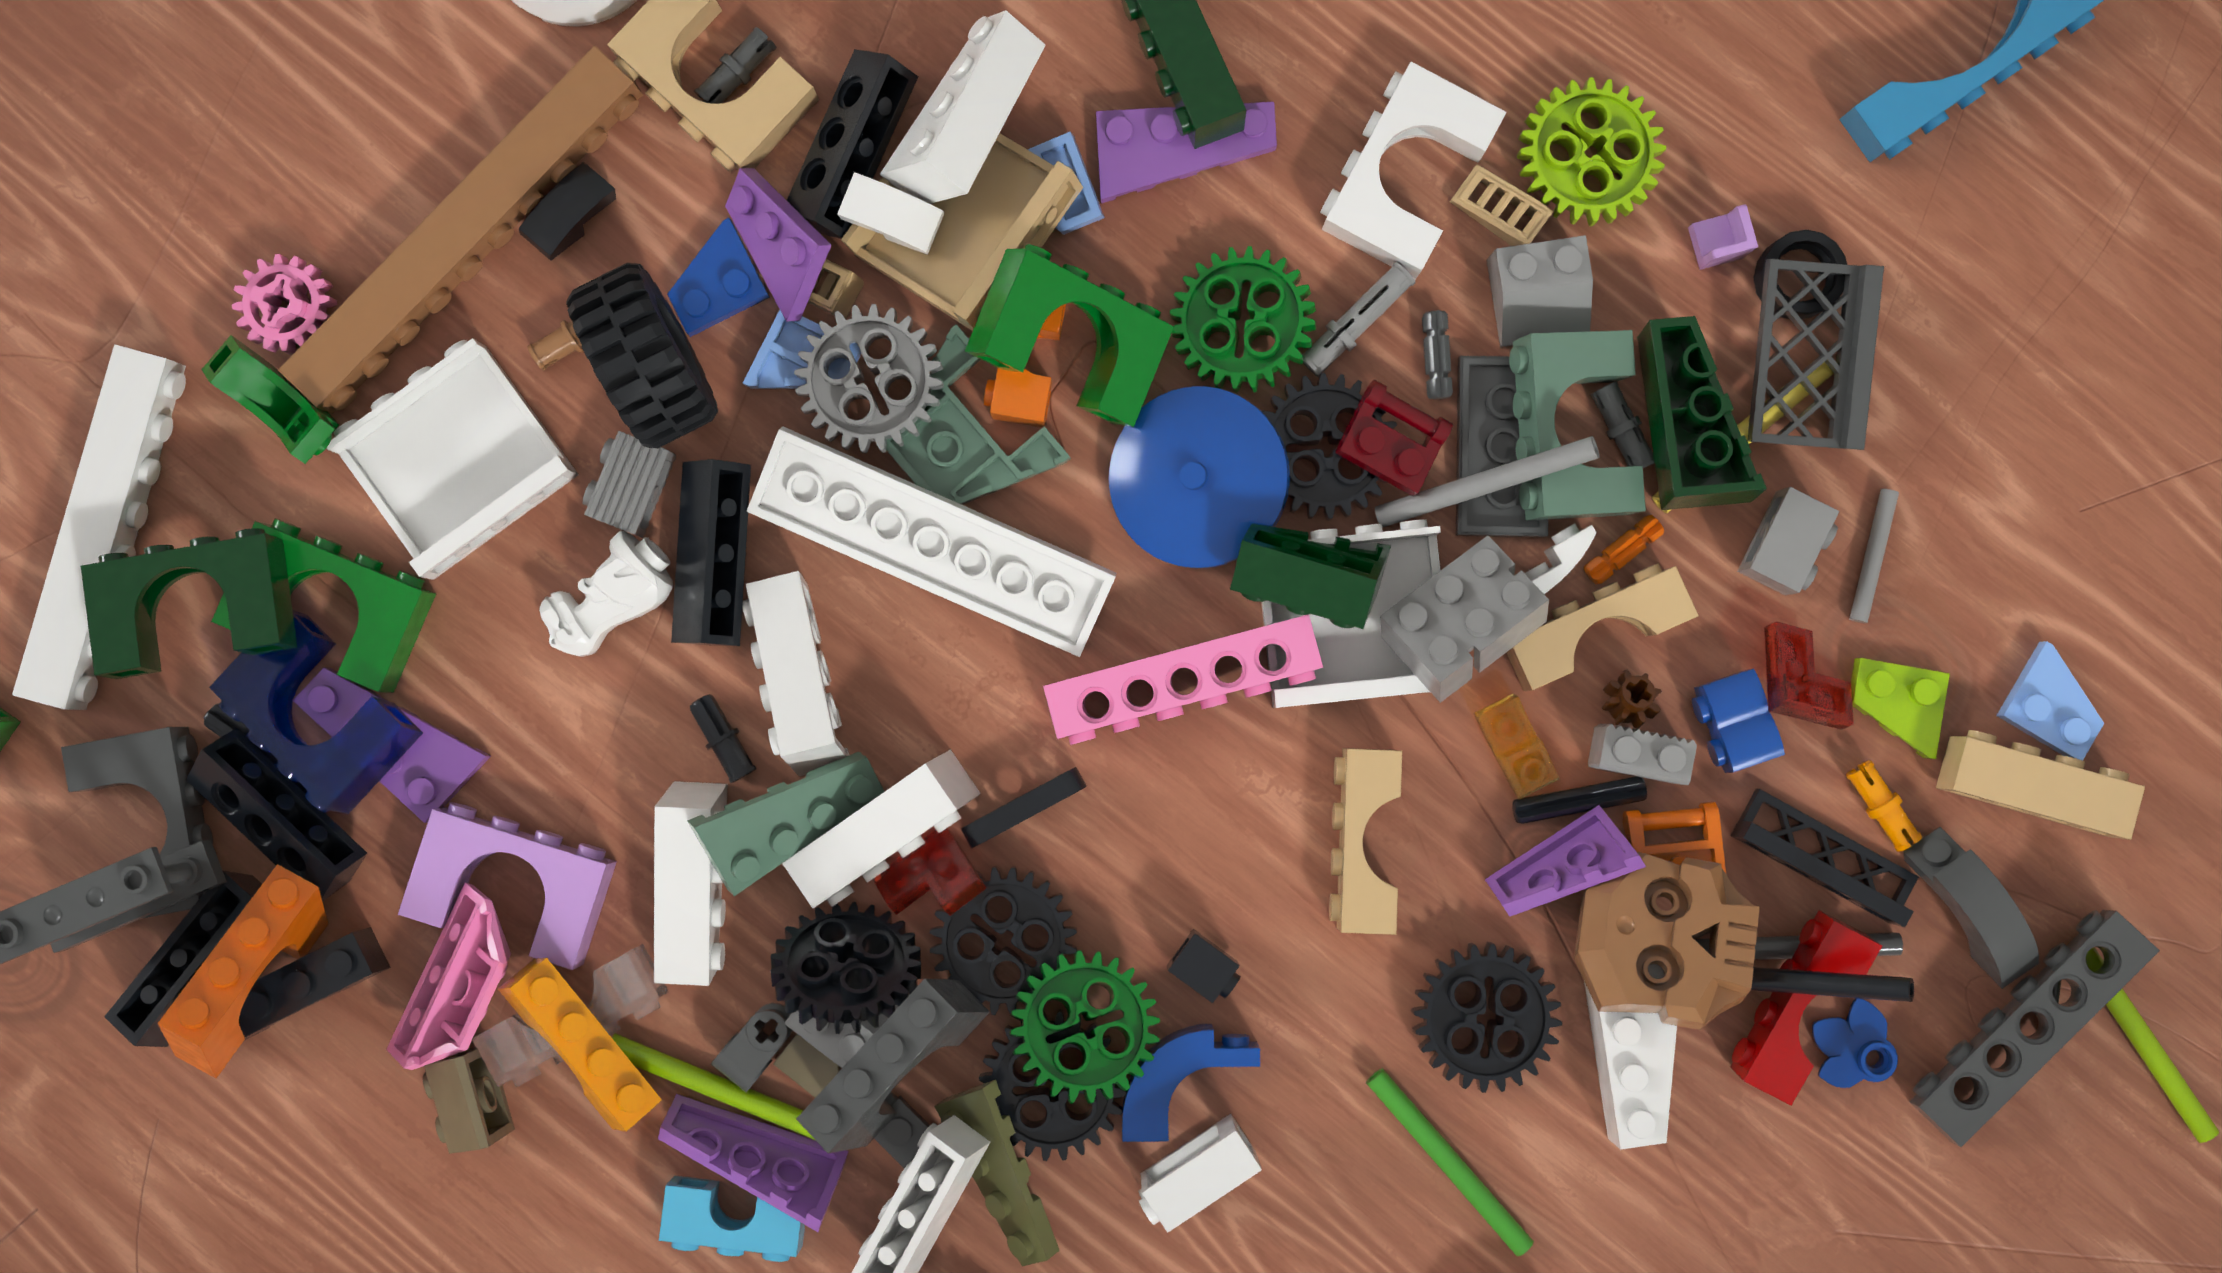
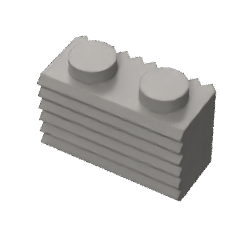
M618 431L615 440L609 438L603 446L600 454V463L604 464L598 481L592 480L585 490L583 505L587 506L584 515L643 538L676 455L661 447L658 449L644 447L639 439Z
M1598 724L1594 727L1588 767L1673 784L1689 785L1697 744L1691 739L1676 738V736H1667L1657 732L1640 731V729H1631L1621 725Z

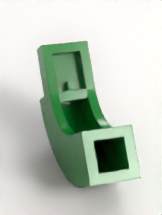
M232 335L229 336L201 369L212 385L263 421L277 434L289 453L304 464L313 455L317 456L327 448L332 439V433L339 426L337 421L328 412L316 408L276 367Z

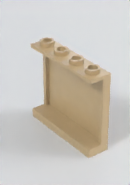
M999 133L968 194L931 204L943 210L944 216L928 255L888 241L883 234L855 224L851 225L841 241L856 257L973 331L1005 250L1025 249L1026 244L1041 248L1079 195L1083 186L1071 168L1059 161L1052 165ZM885 178L879 180V182L896 188Z

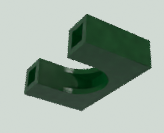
M244 529L235 532L236 538L220 541L218 537H199L191 539L189 547L174 549L173 545H154L144 548L143 555L129 557L127 553H109L100 555L98 563L81 565L94 675L111 679H122L161 672L155 622L158 604L164 593L175 582L186 576L199 573L209 574L216 580L224 592L228 607L233 651L257 655L296 648L297 639L283 540L266 534L264 529Z

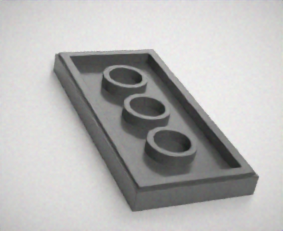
M1460 356L1458 358L1456 480L1517 460L1516 443L1520 438L1519 423L1513 413V397L1516 393L1515 374L1510 369L1508 356ZM1520 483L1456 504V536L1547 537L1548 519L1525 520V510L1521 507L1519 501V490L1522 484Z

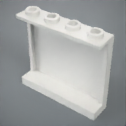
M473 338L469 341L461 340L453 344L445 351L444 356L446 358L432 368L426 366L414 372L407 380L409 384L396 394L388 393L378 398L370 407L372 411L361 419H352L339 426L334 431L335 437L327 446L329 451L340 455L414 558L409 563L418 576L432 580L579 475L488 348Z
M1427 519L1400 522V530L1383 532L1382 524H1371L1355 527L1356 535L1338 536L1337 529H1322L1310 532L1311 539L1307 541L1334 545L1335 538L1341 537L1350 539L1351 548L1376 551L1377 544L1379 543L1391 545L1377 597L1364 629L1357 627L1341 628L1331 623L1327 618L1309 614L1323 668L1314 670L1316 679L1290 686L1287 677L1270 682L1273 708L1430 692L1382 639L1380 616L1441 571L1437 535L1441 533L1440 526L1428 527ZM1270 601L1261 602L1264 626L1304 616L1292 613L1280 604ZM1267 645L1269 671H1277L1286 662L1285 651L1278 645Z

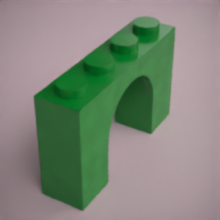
M1026 244L1025 249H1006L965 352L1002 370L1024 372L1041 327L1047 317L1058 307L1072 303L1079 307L1090 319L1097 341L1095 360L1076 406L1112 424L1134 427L1174 326L1159 319L1161 315L1159 310L1143 303H1136L1134 306L1125 301L1124 297L1126 294L1123 291L1102 283L1098 287L1087 281L1089 274L1084 270L1069 264H1064L1061 267L1051 262L1052 254L1040 247Z
M274 518L272 525L255 521L252 529H264L266 534L283 540L290 596L303 581L321 573L337 575L353 591L358 604V624L337 675L377 692L394 693L436 593L422 588L425 580L399 570L395 577L381 571L384 563L361 553H357L355 559L340 554L343 546L317 535L313 542L298 536L301 531L300 527ZM223 593L211 622L231 630L227 601Z

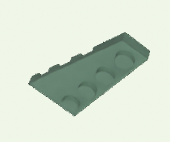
M856 752L807 772L806 778L788 785L785 782L767 788L768 793L746 802L739 799L724 805V811L707 818L700 815L687 820L725 887L733 896H736L885 791L868 758L862 753Z

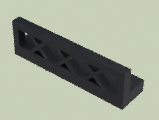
M1755 789L1730 835L1731 837L1885 922L1906 927L1914 911L1905 907L1904 904L1919 876L1763 790ZM1762 803L1777 811L1782 829L1769 832L1753 823ZM1788 817L1799 822V824L1790 826ZM1806 828L1815 831L1821 851L1809 854L1796 847L1792 832ZM1784 835L1785 840L1778 836ZM1827 838L1839 845L1830 848ZM1845 850L1855 853L1861 872L1847 875L1836 869L1832 854ZM1867 860L1879 867L1869 869ZM1889 872L1902 879L1892 899L1876 891L1872 876Z

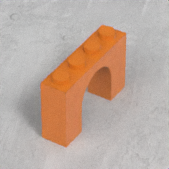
M276 865L157 1023L177 1058L217 1079L245 1040L239 1026V1016L243 1004L260 974L280 951L296 959L306 956L329 923L318 886L282 866Z

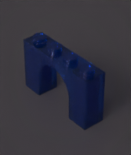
M293 610L297 639L296 648L257 655L240 653L209 688L222 700L218 704L220 709L230 718L238 722L242 721L250 730L247 733L248 738L262 750L270 751L279 760L276 763L278 770L290 780L299 781L308 792L305 794V797L314 807L325 813L331 810L349 814L418 740L423 732L395 703L372 696L331 739L311 746L303 741L293 723L292 705L295 693L304 678L336 643L308 615Z

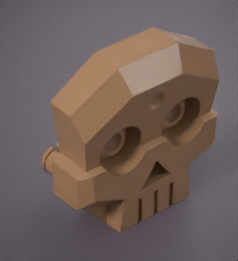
M1637 852L1646 867L1585 890L1581 901L1574 960L1598 1012L1658 1013L1661 1022L1664 1024L1701 1030L1717 1015L1741 1003L1752 988L1760 906H1753L1736 890L1720 863L1686 857L1681 865L1646 853ZM1665 897L1669 899L1672 904L1671 910H1661L1656 904V898ZM1710 933L1709 951L1707 952L1696 939ZM1651 964L1659 965L1664 971L1663 978H1653L1648 972V966Z

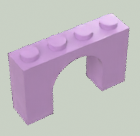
M450 802L448 808L432 809L398 915L444 928L464 884L469 883L476 867L485 858L496 852L514 854L523 858L534 867L542 880L545 891V905L529 956L536 959L548 958L552 964L571 970L584 965L617 861L604 858L606 850L596 846L580 843L578 849L563 845L561 844L563 837L555 833L536 830L535 835L519 831L520 823L511 819L493 816L492 821L475 817L477 810L463 804Z

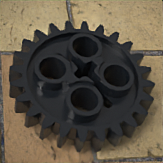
M1321 373L1317 386H1313L1309 378L1303 376L1301 379V391L1298 392L1289 383L1285 385L1286 401L1275 395L1272 396L1270 402L1276 413L1263 410L1262 412L1277 429L1285 449L1287 445L1291 444L1315 446L1319 444L1323 436L1328 437L1329 444L1338 445L1344 433L1337 428L1336 416L1341 413L1354 414L1362 398V395L1359 394L1362 381L1358 380L1351 389L1345 388L1343 374L1339 375L1334 385H1329L1326 374ZM1376 408L1372 417L1394 429L1397 423L1394 421L1383 422L1381 417L1386 412ZM1296 415L1309 417L1314 425L1313 433L1305 437L1295 434L1291 429V418ZM1321 449L1287 452L1290 470L1288 496L1293 499L1290 512L1294 513L1302 504L1306 505L1308 519L1314 517L1318 508H1323L1324 516L1329 521L1333 518L1336 507H1339L1345 518L1351 515L1352 502L1364 510L1368 507L1365 493L1378 498L1382 495V491L1376 484V481L1388 482L1361 468L1359 478L1353 480L1346 479L1339 472L1338 462L1343 457L1335 453L1336 449L1332 451L1329 458L1324 457V452ZM1300 459L1312 462L1316 468L1315 479L1308 482L1297 479L1293 473V463Z
M993 866L990 880L987 881L979 871L974 872L975 886L972 888L966 882L960 880L957 885L961 897L959 898L947 893L944 899L951 907L950 911L937 909L934 914L945 922L944 926L930 929V934L942 938V943H938L930 948V953L943 954L944 957L934 967L935 971L949 970L951 975L947 979L959 980L981 1003L984 1000L990 1002L991 1015H996L1000 1003H1006L1009 1013L1012 1010H1016L1017 1002L1019 1001L1016 998L1017 993L1027 992L1031 994L1033 992L1026 979L1030 975L1041 981L1044 979L1040 969L1043 963L1048 964L1056 971L1058 969L1057 957L1059 955L1077 952L1076 946L1065 942V938L1077 934V928L1064 926L1063 924L1073 912L1071 909L1061 911L1057 909V905L1063 899V894H1056L1049 898L1046 892L1048 891L1050 881L1046 880L1037 888L1033 885V871H1030L1023 881L1018 880L1016 866L1011 867L1007 878H1001L998 867ZM996 896L1007 898L1012 905L1011 916L1004 920L992 918L987 909L988 901ZM971 915H979L999 934H1003L1006 930L1011 931L1014 934L1011 939L1012 944L1024 953L1032 956L1037 961V965L1034 967L1028 965L1010 947L1005 946L1001 951L996 949L994 945L997 938L983 927L975 924L971 920ZM1032 924L1043 926L1049 935L1048 942L1039 948L1029 946L1023 938V931L1027 926ZM966 933L978 934L983 939L984 951L977 956L965 954L960 947L961 936ZM1003 961H1012L1020 969V978L1011 984L1003 983L996 976V966Z
M852 902L849 910L843 912L837 903L832 907V913L825 914L822 909L817 907L815 908V919L813 920L800 915L798 917L799 929L786 926V939H777L775 942L776 953L771 954L772 987H775L777 1001H785V1011L787 1014L798 1011L799 1023L801 1024L815 1018L817 1031H821L830 1022L834 1023L836 1034L841 1033L844 1024L850 1023L856 1033H860L861 1022L866 1020L874 1028L879 1027V1015L883 1014L889 1018L895 1011V1005L900 1006L918 986L917 980L921 979V949L915 946L914 932L906 933L903 920L892 924V912L890 911L883 913L880 917L875 916V905L872 904L864 913L858 912L857 903Z
M1487 942L1483 954H1480L1475 944L1468 943V956L1464 958L1457 950L1451 949L1453 963L1448 966L1443 961L1436 959V966L1441 973L1437 977L1428 973L1423 974L1425 980L1431 985L1429 991L1415 990V994L1424 1000L1425 1003L1424 1006L1411 1008V1012L1423 1018L1424 1022L1417 1024L1412 1029L1415 1034L1427 1035L1428 1037L1419 1044V1049L1423 1053L1435 1050L1428 1063L1433 1068L1440 1067L1446 1063L1442 1076L1448 1081L1460 1073L1459 1085L1464 1089L1470 1086L1473 1079H1476L1477 1087L1482 1093H1486L1490 1080H1493L1497 1089L1501 1092L1505 1091V1078L1508 1077L1519 1086L1523 1085L1520 1072L1526 1069L1535 1076L1539 1074L1533 1061L1536 1058L1550 1061V1056L1542 1048L1545 1043L1551 1045L1559 1043V1040L1549 1034V1028L1562 1026L1561 1020L1550 1016V1011L1559 1008L1561 1002L1556 999L1546 998V995L1553 991L1555 985L1550 981L1538 983L1545 970L1540 966H1536L1527 971L1531 957L1523 953L1513 961L1514 948L1506 945L1498 956L1496 946L1492 942ZM1491 976L1493 981L1489 991L1488 1008L1496 1014V1017L1487 1021L1488 1055L1481 1057L1480 1050L1484 1042L1485 1027L1477 1020V1015H1482L1486 1012L1487 1002L1484 986L1486 977ZM1464 981L1473 982L1476 989L1474 998L1468 1003H1457L1454 995L1456 987ZM1511 984L1518 985L1521 992L1519 1001L1510 1007L1503 1006L1500 1000L1502 990ZM1461 1027L1471 1028L1473 1038L1469 1046L1464 1049L1453 1048L1451 1039L1454 1032ZM1505 1031H1516L1518 1042L1515 1048L1509 1052L1499 1051L1497 1042L1500 1035Z
M1043 1010V1015L1046 1021H1048L1047 1015ZM1058 1010L1055 1021L1048 1022L1053 1025L1063 1024L1065 1022L1063 1010ZM1079 1015V1022L1075 1026L1048 1035L1046 1042L1052 1044L1078 1033H1084L1087 1039H1091L1090 1032L1098 1024L1094 1022L1084 1030L1080 1028L1081 1015ZM1008 1024L1005 1027V1033L1009 1041L1006 1043L996 1038L993 1040L992 1046L999 1053V1056L985 1055L983 1062L992 1068L993 1072L981 1073L979 1081L985 1084L996 1079L1001 1095L995 1098L1001 1116H1010L1016 1132L1010 1136L1012 1146H1015L1020 1140L1026 1142V1157L1033 1152L1035 1147H1040L1043 1161L1048 1160L1051 1149H1058L1059 1155L1064 1161L1067 1159L1068 1147L1074 1146L1080 1155H1084V1140L1087 1138L1096 1145H1100L1101 1137L1098 1128L1101 1127L1107 1131H1113L1114 1124L1107 1115L1108 1113L1122 1115L1123 1107L1113 1101V1098L1124 1097L1127 1091H1123L1114 1083L1112 1084L1113 1098L1107 1100L1100 1089L1096 1090L1094 1103L1083 1114H1075L1067 1107L1068 1089L1062 1088L1055 1097L1050 1096V1089L1048 1087L1030 1090L1023 1094H1014V1087L1035 1086L1034 1083L1039 1071L1032 1076H1023L1016 1071L1014 1062L1022 1055H1014L1013 1051L1023 1044V1039L1009 1036V1031L1014 1029V1027ZM1110 1035L1102 1038L1105 1049L1111 1042ZM1072 1044L1063 1045L1059 1051V1055L1066 1048H1079ZM1113 1051L1110 1053L1119 1054L1120 1051ZM1031 1100L1038 1101L1045 1106L1047 1114L1042 1120L1030 1121L1023 1115L1022 1106Z

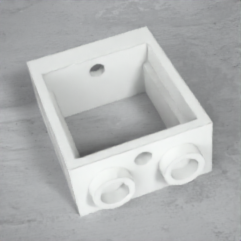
M1229 1114L1140 1173L1141 1189L1138 1192L1142 1199L1139 1200V1203L1153 1225L1160 1221L1167 1233L1262 1170L1255 1149L1232 1114Z

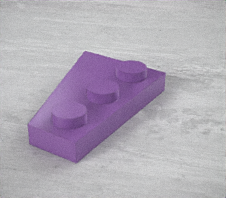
M1598 805L1486 878L1485 881L1508 915L1513 916L1646 867L1636 850L1600 805Z

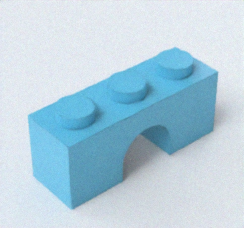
M674 1176L666 1184L659 1241L672 1242L671 1247L674 1249L694 1251L698 1250L699 1246L717 1248V1253L725 1256H742L744 1251L762 1253V1258L768 1261L784 1262L788 1261L790 1256L797 1257L803 1246L805 1225L758 1197L754 1216L745 1220H736L728 1217L719 1206L718 1191L720 1181Z

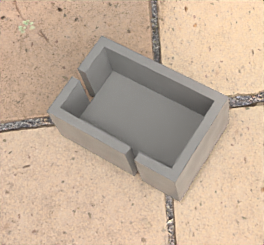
M1488 535L1380 616L1382 639L1440 703L1472 679L1473 667L1480 673L1547 622L1549 599L1522 570L1514 576L1515 563ZM1473 649H1474V664H1473V657H1472V656L1470 655V653H1469V652H1471Z

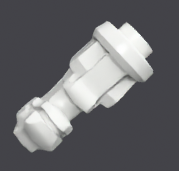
M619 531L610 540V557L598 567L591 578H583L578 582V589L586 596L581 604H578L570 593L563 591L551 593V597L547 596L542 601L539 611L543 622L549 630V644L568 654L580 657L592 655L600 648L607 633L615 627L638 618L660 606L667 599L673 588V580L665 569L670 564V560L662 549L647 537L639 541L633 535Z

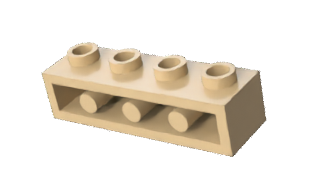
M1968 730L1967 736L1949 737L1936 785L1937 789L2103 836L2132 839L2145 786L2128 782V773L2100 767L2099 773L2084 769L2085 761L2063 755H2056L2055 761L2039 757L2041 749L2026 744L2012 742L2010 749L1996 745L1997 737L1984 732Z

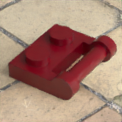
M1374 379L1364 392L1335 453L1407 494L1414 496L1419 493L1441 446L1449 437L1453 423L1443 417L1438 419L1431 417L1387 392V386ZM1376 407L1426 434L1423 445L1374 419L1372 415Z

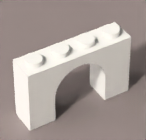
M1410 62L1404 75L1395 71L1383 94L1384 97L1390 99L1383 114L1374 110L1362 133L1363 136L1369 138L1362 153L1356 150L1352 151L1341 172L1342 175L1348 177L1341 192L1335 189L1331 190L1320 213L1327 216L1321 230L1393 267L1395 262H1398L1416 280L1443 230L1398 207L1387 196L1379 175L1381 156L1389 147L1401 140L1422 137L1437 141L1478 163L1486 152L1506 111Z

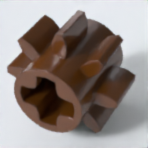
M1624 670L1618 677V682L1611 680L1603 689L1611 697L1602 706V709L1610 712L1615 719V725L1632 722L1633 727L1639 729L1646 722V717L1653 719L1661 710L1653 701L1662 691L1661 689L1654 688V685L1648 680L1647 673L1642 676H1631L1628 670Z

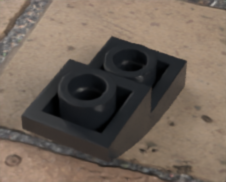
M582 162L537 204L519 227V233L552 261L584 236L583 224L616 200L615 188L585 162Z

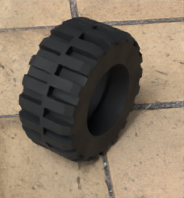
M625 263L572 290L566 305L569 317L573 322L574 331L582 344L581 347L612 405L617 409L625 425L630 428L633 436L639 439L644 447L658 449L713 421L718 413L717 402L706 379L704 370L667 300H665L657 284L653 282L647 270H644L641 264Z

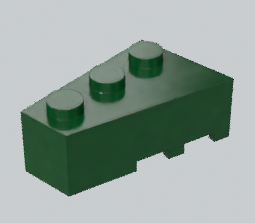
M1259 524L1250 525L1241 542L1230 590L1240 592L1251 601H1270L1283 605L1287 610L1298 615L1313 614L1327 618L1331 623L1341 628L1357 627L1364 629L1380 588L1391 545L1378 543L1376 551L1351 548V541L1348 538L1336 537L1334 545L1307 541L1309 537L1308 532Z

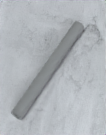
M1590 436L1421 491L1414 496L1409 495L1375 507L1376 518L1383 528L1598 459L1600 457L1594 437Z

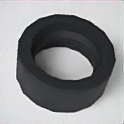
M1806 229L1789 232L1767 247L1756 263L1753 277L1756 294L1761 302L1767 259L1780 260L1787 252L1802 249L1816 256L1821 263L1847 265L1846 256L1837 242L1824 233ZM1829 274L1826 277L1825 287L1821 292L1831 304L1843 293L1845 275ZM1777 283V290L1786 299V301L1789 300L1790 297L1783 293V291ZM1815 298L1802 302L1798 301L1792 306L1801 319L1812 318L1824 311ZM1775 301L1774 312L1780 307V306L1776 303V301ZM1785 313L1780 316L1781 318L1789 319Z

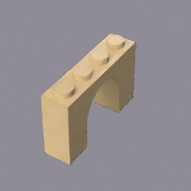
M648 0L607 44L617 57L613 63L633 82L637 78L643 81L649 87L645 94L663 112H666L671 107L680 115L682 119L678 122V125L698 143L702 138H705L715 148L710 154L727 171L731 173L735 167L738 170L740 168L755 169L819 101L814 87L785 60L779 57L745 94L733 101L711 104L691 97L683 90L680 79V67L683 56L692 42L722 12V9L717 0Z

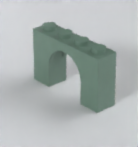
M1633 330L1530 333L1513 341L1509 364L1512 373L1515 374L1516 393L1513 397V413L1519 423L1520 438L1516 443L1517 460L1561 446L1555 430V411L1560 397L1569 386L1584 383L1618 382L1636 375ZM1579 464L1523 482L1519 490V501L1521 507L1525 510V520L1625 516L1646 511L1643 466L1594 468Z

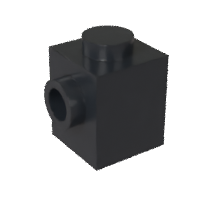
M1194 929L1167 964V969L1170 973L1212 1003L1218 995L1226 998L1241 977L1236 973L1240 966L1238 961Z

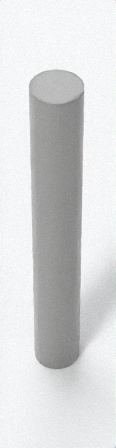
M1890 489L1880 490L1849 618L1851 621L1868 623L1899 496L1897 491Z

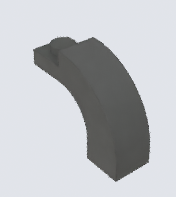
M1939 827L1903 852L1904 861L1940 896L1961 924L1968 938L1972 959L2002 989L2039 964L2038 947L2024 916L2000 881L1971 849L1965 852Z

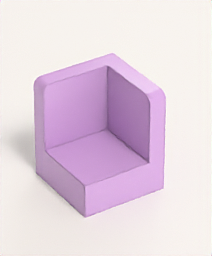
M1746 204L1736 206L1728 214L1692 223L1688 227L1700 270L1743 259L1758 247Z

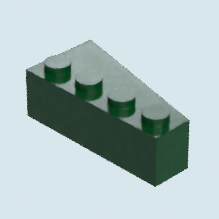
M1688 316L1649 320L1638 335L1637 340L1661 510L1750 503L1754 501L1767 488L1761 473L1757 474L1750 458L1752 451L1745 435L1741 436L1732 414L1734 408L1728 393L1724 394L1715 373L1717 367L1696 317Z

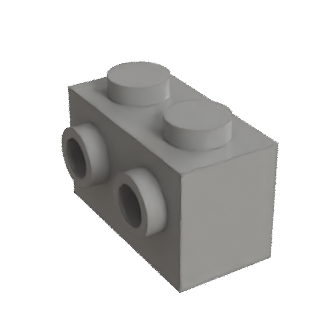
M1792 487L1776 491L1737 572L1785 596L1800 593L1801 589L1806 590L1817 574L1818 566L1814 565L1820 550L1827 549L1837 533L1838 526L1834 522L1840 511Z

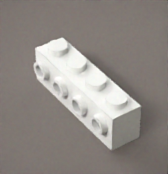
M955 1115L939 1125L932 1123L920 1137L917 1144L919 1149L914 1159L898 1178L899 1186L894 1196L881 1209L878 1215L880 1221L876 1229L861 1246L858 1253L860 1258L852 1273H918L988 1148L990 1141Z

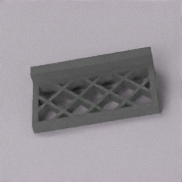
M1779 259L1766 260L1747 442L1864 450L1884 266H1857ZM1778 270L1793 271L1804 284V287L1787 301L1777 290ZM1806 272L1819 274L1811 280ZM1829 274L1845 275L1843 295L1831 304L1816 285ZM1810 292L1824 311L1806 325L1792 306ZM1775 301H1776V303H1777L1780 307L1774 312ZM1842 306L1840 316V314L1836 310ZM1785 313L1800 332L1785 345L1781 346L1772 335L1773 322ZM1830 317L1839 328L1838 341L1826 350L1811 331ZM1805 337L1819 354V357L1801 371L1787 352ZM1770 347H1771V348L1774 350V352H1775L1771 357H1769V355H1770ZM1835 352H1837L1836 361L1832 357ZM1781 359L1795 377L1776 392L1767 381L1768 368ZM1825 362L1834 373V383L1830 389L1821 395L1807 376ZM1801 383L1814 399V402L1796 416L1782 398ZM1767 393L1770 399L1765 402V394ZM1832 397V402H1831V407H1830V405L1827 403V401ZM1776 404L1790 423L1777 434H1762L1763 414ZM1818 408H1821L1830 419L1828 438L1813 437L1802 423ZM1796 428L1801 436H1790L1788 434Z

